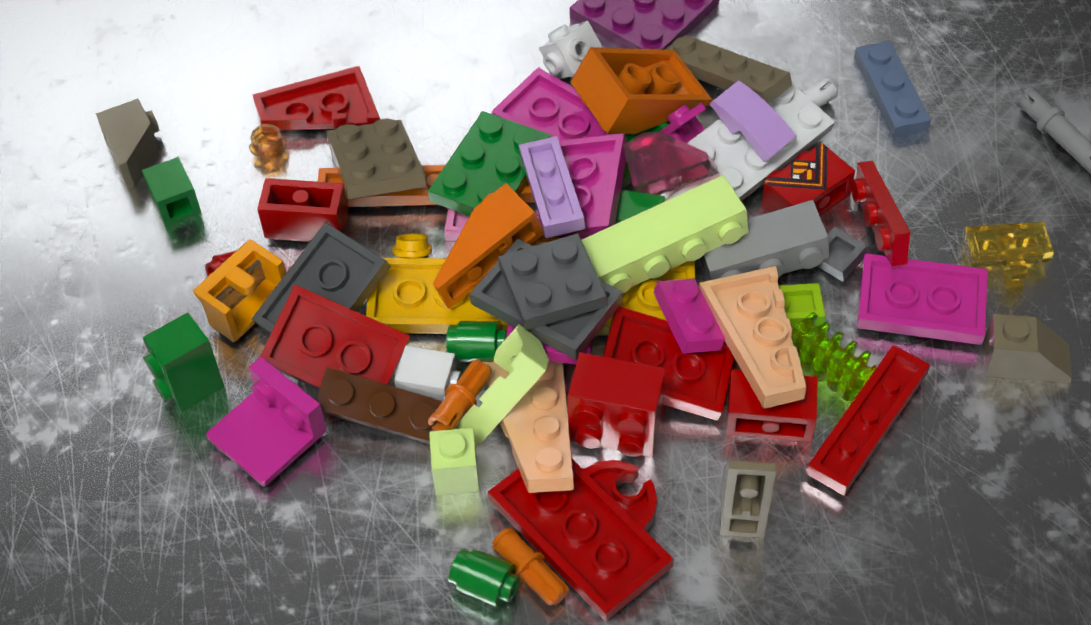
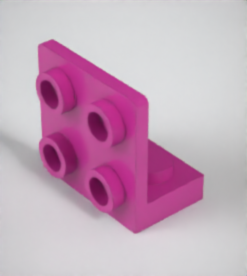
M260 356L248 367L253 382L251 386L253 393L214 425L206 435L214 446L260 485L266 486L327 432L320 403Z

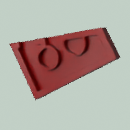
M360 66L252 94L254 106L263 131L337 129L342 125L352 124L360 126L373 124L380 120Z

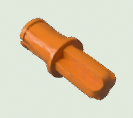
M480 360L472 361L457 383L450 384L447 387L445 398L428 419V423L433 425L432 429L434 431L455 429L464 414L474 404L477 405L476 397L490 379L492 370L489 365L483 364Z
M512 527L504 529L495 537L492 542V549L505 561L516 566L515 575L520 577V582L526 581L548 605H557L569 592L568 586L544 562L545 556L540 551L535 552Z

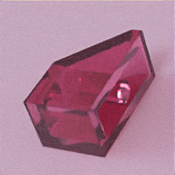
M661 131L642 133L636 136L634 141L623 144L633 187L638 192L660 195L719 173L717 165L707 152Z

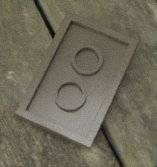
M380 119L373 124L360 126L347 124L335 130L327 131L328 145L340 179L344 184L348 200L426 187L425 172L401 119Z

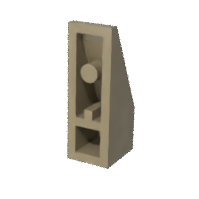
M729 460L726 463L721 488L720 535L765 538L776 477V463Z

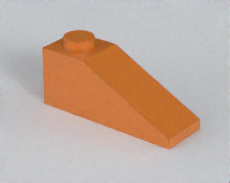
M507 183L497 191L488 194L473 209L433 282L436 291L448 309L473 291L498 262V256L504 255L517 239L531 245L544 235L536 213Z

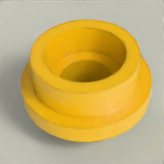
M408 233L396 236V245L392 246V254L400 258H424V256L432 253V245L428 244V236L424 234Z

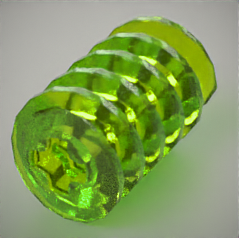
M812 312L792 329L791 337L793 345L797 348L801 368L805 372L814 371V376H818L819 382L827 381V387L831 391L837 392L841 390L840 396L842 399L852 401L876 369V365L868 366L871 352L867 350L858 357L854 356L858 343L851 341L843 348L841 343L844 333L838 331L829 338L828 333L831 324L827 321L818 328H815L818 314Z

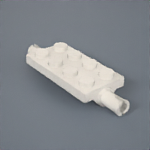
M821 78L815 85L803 93L792 83L793 86L768 103L787 123L796 137L764 162L741 131L732 135L723 121L718 119L674 153L672 162L683 171L685 181L684 186L668 198H665V201L722 175L726 177L739 199L743 201L763 185L772 172L782 170L796 159L799 154L806 151L831 131L835 122L820 108L837 96L835 85L831 83L827 88L823 89L830 80Z

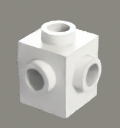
M585 21L569 27L566 24L559 26L547 34L549 41L538 49L543 56L544 66L554 77L558 79L571 77L572 79L590 47H603L590 23Z

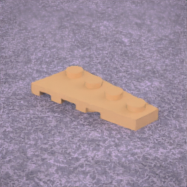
M776 266L700 282L699 288L725 337V342L762 407L765 409L804 399L806 384L797 348L793 345L791 337L792 328L790 320L786 317L784 309L785 300L782 289H779Z
M483 362V364L489 365L492 370L490 379L486 383L487 388L492 385L499 375L506 378L510 374L495 362ZM548 362L544 374L501 420V427L505 437H508L514 459L528 493L573 490L563 363Z

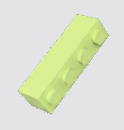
M722 175L581 241L599 280L622 291L624 294L631 287L650 278L661 277L668 270L687 261H695L705 253L724 244H732L743 235L748 234L747 210L726 177Z

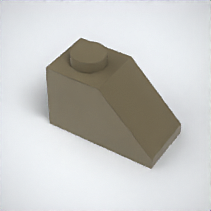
M139 98L95 113L104 140L127 190L136 186L143 175L142 170L147 168L158 150L154 133L160 131L153 111L145 112Z
M992 314L983 341L985 377L1071 383L1072 371L1068 342L1037 317Z

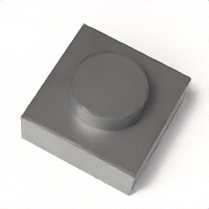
M834 227L827 234L829 237L830 258L824 259L817 267L843 282L863 260L864 253H867V245Z

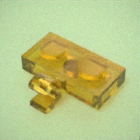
M1044 222L966 226L962 234L970 267L1002 265L1004 286L1007 293L1024 292L1022 279L1029 276L1026 264L1051 262L1054 253Z

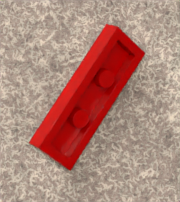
M873 160L857 163L856 179L851 181L853 200L855 203H860L863 209L865 224L867 227H872L875 233L877 248L879 251H884L891 267L905 265L908 263L911 232Z

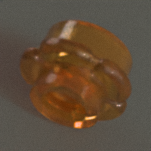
M263 124L252 131L250 136L252 143L249 144V149L254 156L272 159L285 150L287 142L282 137L283 135L278 127L271 124Z

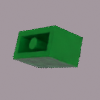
M189 312L143 337L149 353L143 359L155 378L152 382L164 402L172 399L180 412L225 387L210 341Z

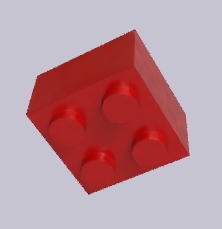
M579 352L568 392L570 442H575L589 449L601 447L616 450L631 457L641 455L653 457L663 415L666 368Z

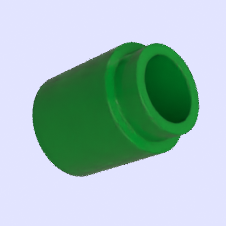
M459 321L458 325H449L446 337L447 352L454 353L455 358L459 362H472L474 360L494 362L495 351L506 339L507 330H503L500 321Z
M462 548L452 563L448 581L456 585L457 591L492 606L499 607L504 600L510 602L513 599L519 586L520 577L515 575L516 566L476 548L471 551Z

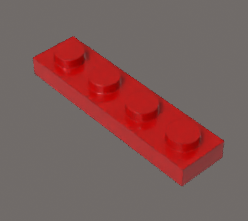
M892 345L809 462L806 474L838 493L845 495L927 376L931 364Z

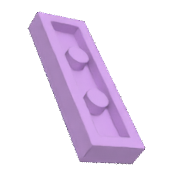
M555 136L520 144L521 160L545 238L585 229L584 216L558 137Z

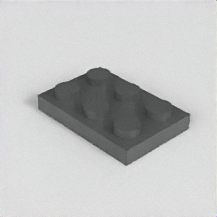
M325 222L252 317V320L271 334L294 284L357 312L391 266L385 259Z
M517 239L505 254L532 247V245ZM498 261L470 293V302L473 306L515 328L518 324L524 328L499 268ZM599 280L607 296V307L527 331L541 342L577 360L579 352L582 353L622 304L623 292Z

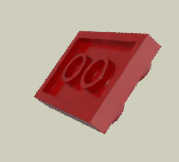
M294 284L260 356L278 371L317 389H320L326 367L389 385L403 355L405 346L410 340V335Z
M619 306L613 314L602 356L666 368L663 404L718 421L722 414L734 359L726 342L724 341L721 350L683 354L666 320Z

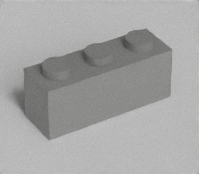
M811 200L747 219L748 234L743 235L732 244H724L705 253L700 259L708 281L776 266L779 277L782 274L802 268H814L821 264L824 259L830 258L829 237L815 203Z

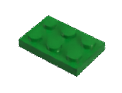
M482 110L429 188V201L470 216L473 209L488 194L497 191L506 183L520 195L528 183V179L521 160L519 145L551 138V135Z

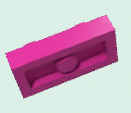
M695 278L657 281L653 293L682 353L721 350L725 337Z

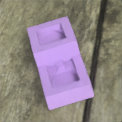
M739 80L709 103L732 135L741 131L763 162L775 155L796 137L795 133L780 115L757 93Z

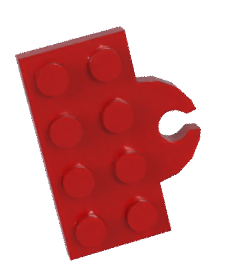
M571 458L573 490L528 493L519 468L487 491L488 500L538 552L540 551L545 556V560L605 622L673 567L674 558L647 533V530L653 524L657 510V497L652 480L649 479L643 482L641 491L635 496H625L617 490L620 485L634 482L637 479L639 467L623 461L608 460L596 462L582 469Z

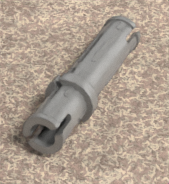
M1035 87L1026 88L1024 92L1033 103H1030L1020 94L1015 104L1037 123L1036 128L1042 134L1048 133L1091 175V142L1064 117L1065 112L1059 106L1053 107Z

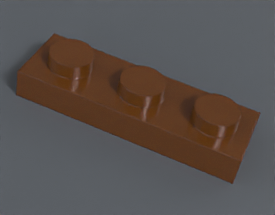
M326 367L316 401L321 405L322 413L426 444H430L429 432L434 431L432 429L433 425H429L428 419L442 403L441 400Z

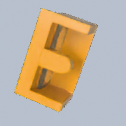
M251 239L243 244L192 290L203 305L209 325L232 342L237 341L255 324L252 317L286 274L284 262Z

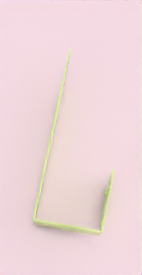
M519 324L496 349L494 362L510 374L506 378L499 375L479 398L483 403L479 407L474 404L455 428H473L475 446L480 445L547 369L549 358L540 340L529 331H525V328Z

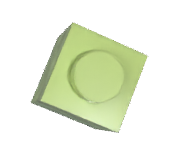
M473 428L430 431L431 467L436 496L479 492Z

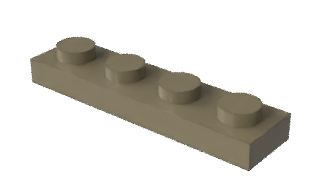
M688 35L676 39L672 45L665 49L675 50L697 79L725 90L739 80L767 103L793 86L790 72Z

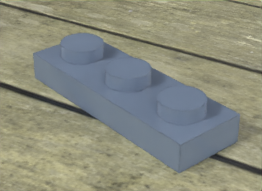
M891 41L856 47L854 59L892 137L929 130L931 119Z

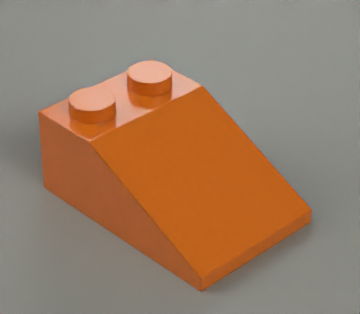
M590 47L570 82L579 94L581 101L587 105L606 134H637L668 122L667 116L685 104L691 110L700 103H703L706 107L712 102V98L675 50Z

